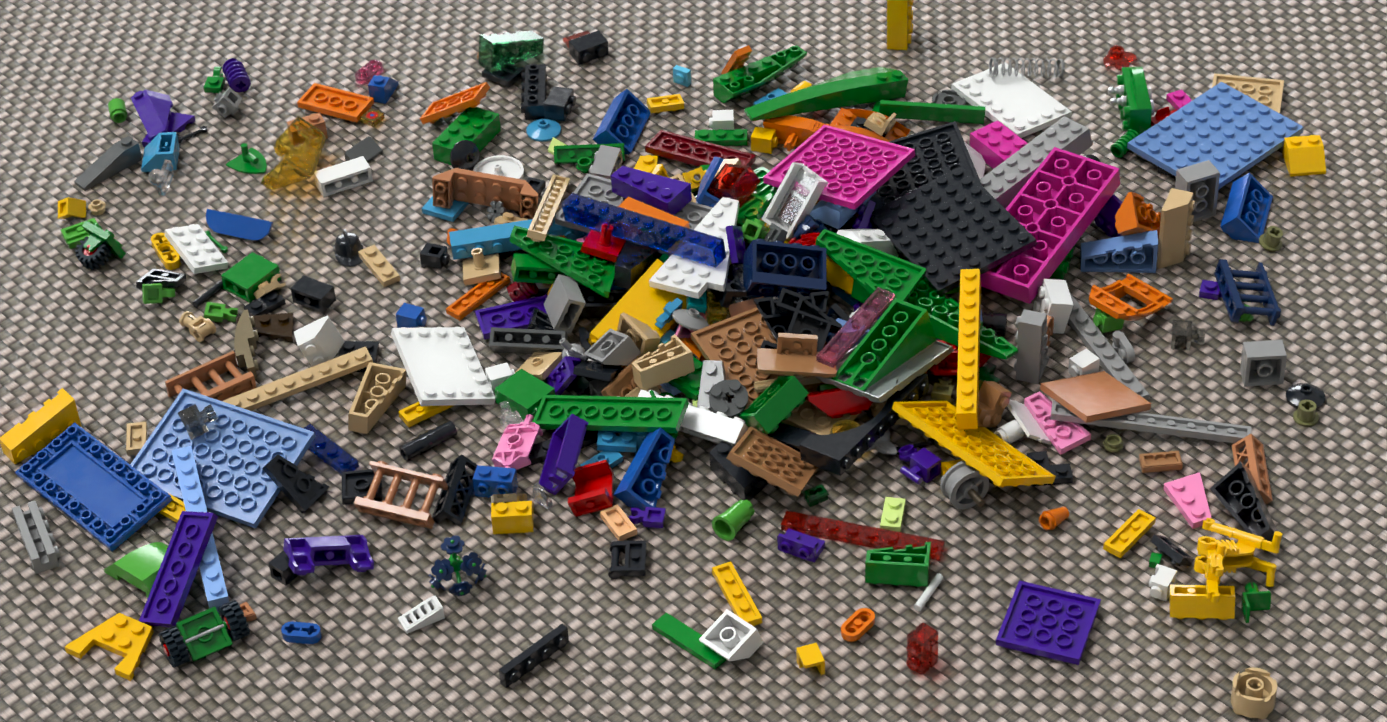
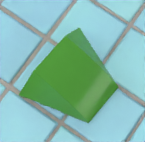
M163 542L144 545L103 570L116 580L122 578L146 593L148 599L168 545Z

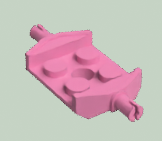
M527 414L524 422L509 424L505 428L492 458L495 467L515 468L517 470L531 464L529 454L537 435H543L540 426L532 422L534 419L533 415L529 414L528 416Z

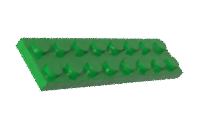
M543 395L532 422L539 425L541 429L556 430L571 414H574L589 422L586 430L654 432L661 427L667 433H678L689 402L687 398Z

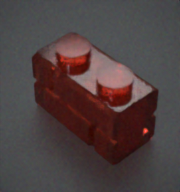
M921 623L916 627V630L911 631L907 635L906 664L909 669L923 675L929 670V667L932 668L938 663V631L926 623Z

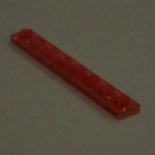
M786 511L781 523L782 531H787L789 528L813 537L875 549L893 547V550L905 549V545L912 544L913 547L925 546V542H931V559L940 561L945 547V541L792 511Z

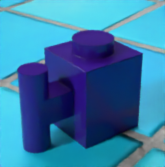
M922 448L910 457V469L903 466L900 469V473L918 485L922 481L928 483L941 474V459L926 448Z

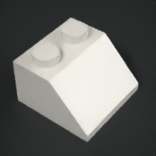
M328 315L294 331L297 346L311 367L334 359L344 344L343 337Z
M728 609L699 638L701 643L728 661L750 658L764 643L755 627Z

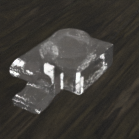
M508 401L499 403L502 408L500 410L502 416H499L504 430L509 424L524 422L518 411H511Z

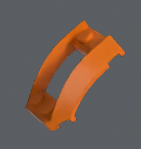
M841 108L829 125L887 142L905 137L910 132V129L897 121L885 137L868 129L851 126L856 117L867 119L875 112L864 109Z
M1128 273L1122 281L1118 280L1106 287L1099 288L1093 285L1089 295V302L1115 319L1121 318L1127 321H1137L1161 310L1173 302V298ZM1129 294L1148 306L1136 309L1120 300V298Z

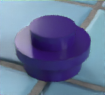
M912 444L903 446L899 449L898 457L900 460L909 462L912 454L918 452V450Z

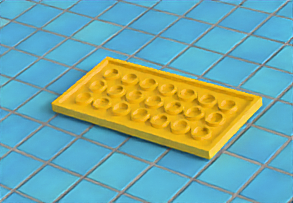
M948 401L893 403L892 410L897 412L900 418L911 422L914 428L925 432V436L935 439L939 446L949 449L953 456L963 459L966 465L977 469L980 475L991 479L993 484L998 487L1053 484L1055 480V475L986 427L958 430L956 407Z

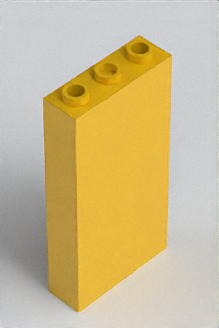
M657 259L590 332L588 343L591 346L609 329L617 331L620 314L623 312L647 324L652 330L657 331L660 338L670 329L673 331L678 326L674 319L666 323L662 329L655 325L656 319L664 313L663 309L669 301L673 302L676 298H679L683 301L681 309H687L685 295L649 286V280L664 264ZM621 365V367L625 369L627 365Z

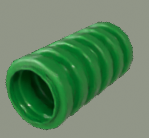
M1129 129L1111 145V153L1115 157H1123L1129 151L1127 143L1139 135L1138 132Z

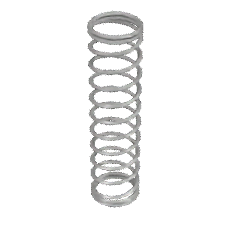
M992 57L989 61V73L991 76L998 75L999 59H1001L1003 62L1001 67L1002 76L1005 75L1004 62L1006 59L1009 61V76H1011L1012 74L1011 61L1013 59L1016 62L1014 69V74L1016 77L1018 76L1019 60L1022 61V77L1025 75V60L1029 61V77L1032 73V60H1034L1036 63L1034 67L1035 77L1038 76L1037 63L1039 60L1042 61V77H1044L1045 74L1044 62L1046 60L1049 62L1047 68L1048 77L1051 76L1052 60L1055 61V77H1063L1065 72V63L1063 59H1058L1057 61L1055 59H1051L1049 61L1046 58L1043 61L1039 58L1036 61L1034 58H1032L1031 60L1026 58L1023 61L1022 58H1019L1018 60H1016L1015 58H1012L1011 60H1009V58H1005L1004 60L1002 58H998V60H996V58ZM994 62V70L992 72V63ZM1060 62L1062 65L1061 74L1059 72Z

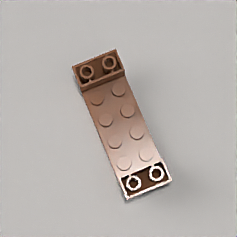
M459 168L437 174L432 178L433 206L450 209L454 200L491 206V201H501L504 203V208L520 211V218L528 220L534 218L538 209V193L526 180Z

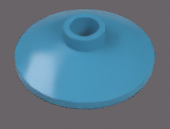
M539 119L530 123L526 132L532 140L540 142L550 141L553 137L556 138L560 135L561 126L555 120Z

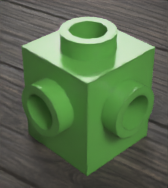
M755 218L754 221L746 219L742 226L743 236L746 238L745 242L751 244L752 240L765 239L770 228L764 226L765 222Z

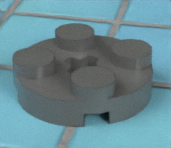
M736 379L720 381L711 387L709 395L710 407L714 413L719 411L733 419L738 417L747 407L748 392L740 381ZM728 395L734 397L731 403L723 399Z

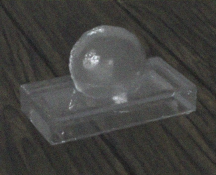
M165 160L161 170L153 169L148 174L149 182L157 186L158 193L161 196L166 195L174 176L172 161Z

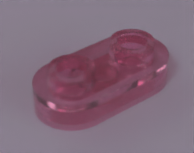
M378 60L369 61L355 73L356 82L362 85L368 84L374 75L378 76L383 72L382 63Z

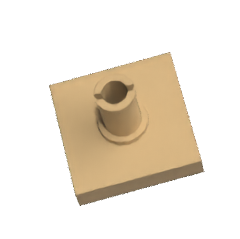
M475 248L471 251L473 258L463 260V280L465 286L501 278L499 253L484 256L482 248Z

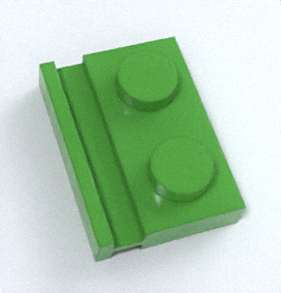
M92 218V219L87 220L88 222H90V223H92V224H93L94 222L97 223V221L95 220V218ZM84 222L60 229L70 249L76 248L77 244L81 245L80 241H85L84 237L87 236L89 238V234L82 227Z

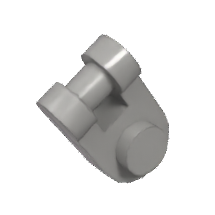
M1115 331L1112 336L1114 341L1112 347L1126 364L1134 362L1135 352L1131 343L1123 332Z

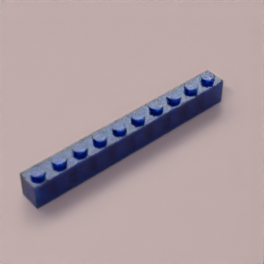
M571 193L561 203L565 221L600 232L602 224H608L607 229L609 225H612L614 227L612 236L715 268L726 258L724 239L574 193Z

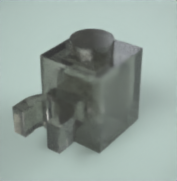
M1173 320L1171 349L1190 350L1191 342L1204 345L1205 337L1200 336H1205V329L1192 330V321Z
M196 404L178 412L191 440L208 432L206 422L218 419L211 404L206 406L201 412H199Z

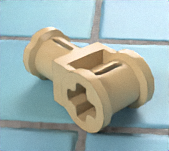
M186 311L179 319L180 325L188 327L190 334L198 342L204 341V338L209 334L216 333L214 323L208 318L205 319L202 316L196 318L192 312Z

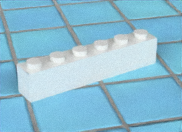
M640 390L638 397H651V390H648V392ZM653 391L656 397L674 398L669 395H665V397L660 396L659 393H657L656 391ZM689 402L679 431L718 444L723 441L734 447L749 428L741 418L734 417L732 419L722 412L717 411V413H713L706 407L700 406L697 408Z

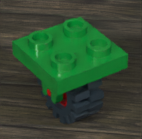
M86 220L83 223L82 227L89 234V238L86 236L84 237L85 241H80L81 245L77 244L75 253L85 268L94 270V267L96 269L100 268V264L104 266V261H109L107 257H111V253L120 259L125 256L126 253L122 249L123 245L114 239L115 235L107 229L104 231L95 222L92 224Z

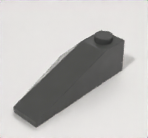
M130 136L114 143L74 181L75 184L86 191L141 161L142 156L139 143Z

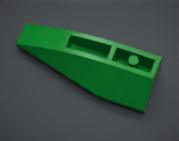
M798 45L792 46L713 78L714 97L722 103H726L753 92L784 74L807 56V52Z

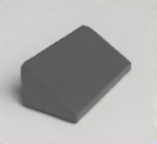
M368 136L344 153L345 161L364 156L368 163L381 154L383 150Z

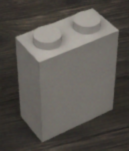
M558 274L544 303V307L553 329L566 331L571 334L586 303L576 280Z

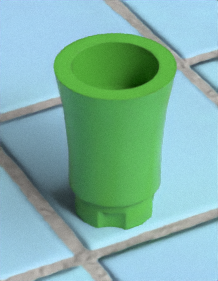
M741 499L725 512L713 518L712 528L714 532L723 540H733L738 531L755 513L752 503Z

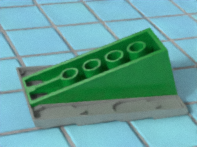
M895 298L862 341L836 359V377H815L823 383L835 385L841 390H848L857 396H864L872 402L882 403L896 391L902 390L917 376L924 374L934 364L940 363L954 350L952 346L936 340L927 309Z

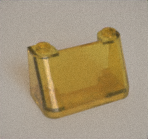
M298 116L276 139L274 150L282 158L270 173L262 178L261 184L268 189L275 190L310 179L315 173L326 140L324 133Z

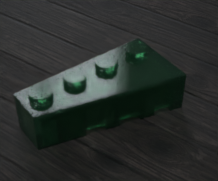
M531 30L518 31L512 34L505 32L500 35L493 33L488 36L481 34L479 35L478 64L492 73L503 67L505 68L543 53L544 38Z

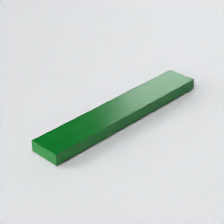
M880 100L879 113L888 117L895 113L897 114L896 119L984 124L985 107Z

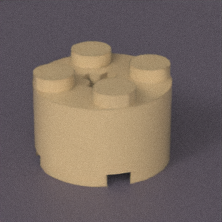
M1246 668L1245 672L1240 674L1238 672L1233 678L1231 704L1234 713L1249 718L1266 719L1275 706L1277 681L1270 677L1268 671L1261 668Z

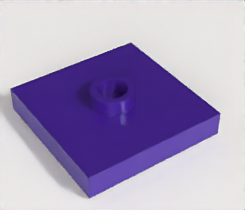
M726 226L731 263L742 265L743 254L746 251L742 227Z

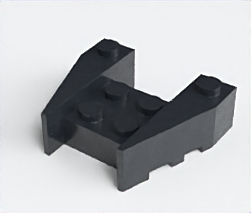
M782 288L775 313L792 319L787 333L818 335L816 352H822L828 333L831 332L839 335L842 328L840 323L820 311L819 307L811 304L803 295ZM763 340L761 348L777 349V344Z

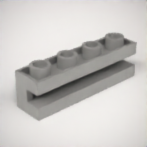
M36 501L28 503V511L22 512L20 506L13 507L12 511L35 574L59 567L57 558L61 556L58 547H53L56 543L53 534H48L50 527L47 520L43 521L45 514L42 507L38 508Z

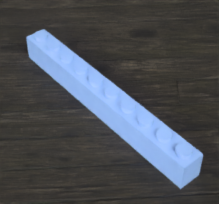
M188 446L171 450L185 510L207 512L192 447ZM212 532L199 568L209 609L215 606L219 613V607L229 603V598Z

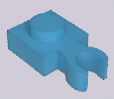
M676 298L673 302L669 301L663 309L664 313L656 319L655 325L662 329L666 323L673 319V311L682 308L683 301L679 298Z

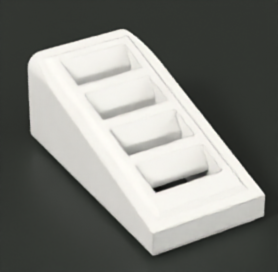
M432 596L398 617V621L406 634L444 619V609L437 597Z

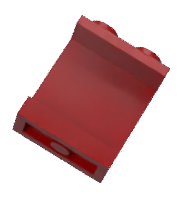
M602 460L575 468V474L572 477L575 482V496L568 498V505L575 517L613 507L614 472L608 461Z

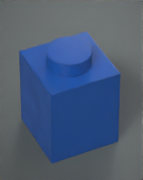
M403 303L395 314L397 328L424 327L427 321L423 307Z

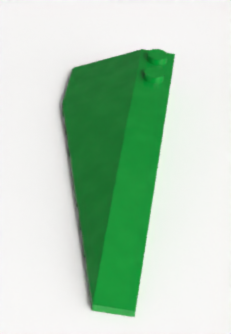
M884 67L852 71L746 108L744 112L751 121L901 98L905 97L908 78L900 70Z
M854 279L851 297L884 313L887 308ZM921 280L906 302L927 309L935 337L958 346L959 304L952 298L947 299L945 294L939 296L926 281ZM980 320V353L1006 360L1018 353V349L1003 337L995 336V331L991 328L986 329L982 326L983 322Z

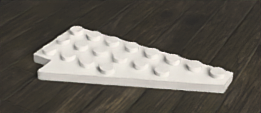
M722 197L651 277L649 286L697 299L708 288L724 292L730 264L726 226H736L740 207L739 200Z

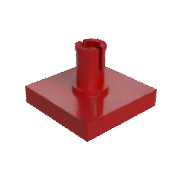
M602 224L601 232L591 230L582 244L581 252L616 262L626 240L612 236L614 228L612 225H609L607 229L608 224Z

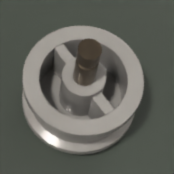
M964 460L952 466L941 477V492L950 500L955 508L968 509L976 504L979 507L985 504L983 498L989 489V479L980 475L977 469L966 465Z

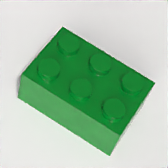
M779 376L739 417L745 421L748 427L751 426L764 434H771L778 429V424L782 420H786L792 415L791 411L795 407H799L805 402V397L809 392L795 376Z

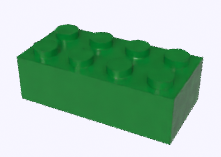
M479 107L466 108L432 142L434 160L451 165L450 154L452 148L461 140H469L475 143L480 153L501 131L499 114Z

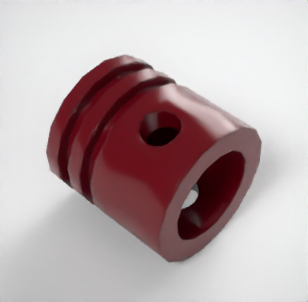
M513 282L507 287L510 298L516 302L530 299L536 295L538 287L536 283Z

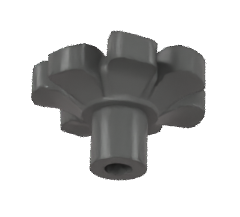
M491 201V207L487 208V212H489L487 218L492 223H494L495 218L503 216V213L506 212V208L503 207L504 203L501 201Z

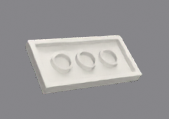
M199 224L165 229L164 236L193 274L228 268V261Z

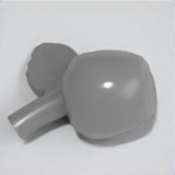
M565 338L559 341L564 347L562 359L565 356L580 358L581 362L587 359V356L584 354L586 351L581 345L576 343L570 344Z
M888 429L866 452L875 449L882 454H897L895 445L890 442V430Z

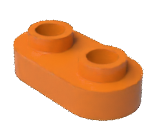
M860 608L855 611L841 626L842 638L849 642L859 640L874 626L875 613L868 608Z

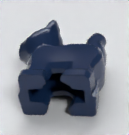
M808 214L804 221L797 226L792 238L796 237V240H799L803 234L821 233L824 229L827 230L821 220L816 219L814 222V218Z

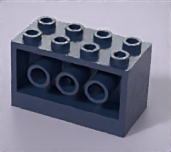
M764 239L752 240L743 254V286L748 292L746 297L758 298L764 296V298H779L782 288L803 296H809L813 292L826 291V248H822L819 245L804 246L800 243L787 244L782 241L769 242Z

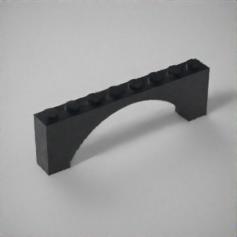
M924 373L921 376H917L902 390L896 391L887 399L885 406L878 415L865 424L834 434H810L800 444L801 460L841 476L891 426L895 425L900 417L897 412L892 410L894 402L918 401L928 392L930 387L928 374Z

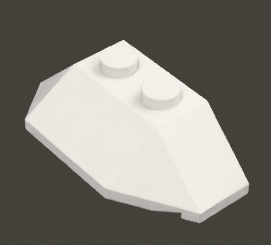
M847 229L837 231V234L895 257L899 256L891 240L882 230Z

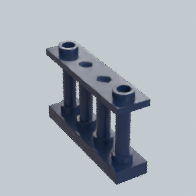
M1219 259L1214 275L1230 321L1238 323L1243 314L1265 315L1268 317L1270 325L1275 326L1277 318H1280L1281 309L1278 307L1263 263L1259 262L1254 272L1232 270L1226 259ZM1233 277L1254 279L1255 283L1236 282ZM1237 289L1258 291L1259 295L1240 294ZM1242 302L1263 303L1264 308L1244 306Z

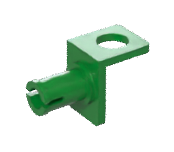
M1250 582L1245 585V592H1242L1241 610L1245 623H1249L1250 611L1269 610L1271 607V592L1259 591L1258 585L1254 582V588H1252Z

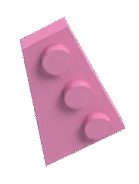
M1200 472L1164 483L1163 490L1192 529L1201 527L1203 520L1212 518Z

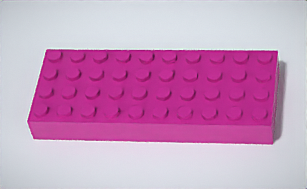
M1054 147L1006 208L1037 240V245L981 274V287L1030 304L1038 294V289L1042 286L1043 280L1051 277L1120 186V168Z

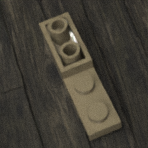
M247 309L243 311L237 323L234 346L239 368L247 367V371H251L255 379H257L256 371L259 370L257 359L253 360L252 357L256 356L254 350L258 349L256 341H259L257 330H253V327H256L254 317H249Z

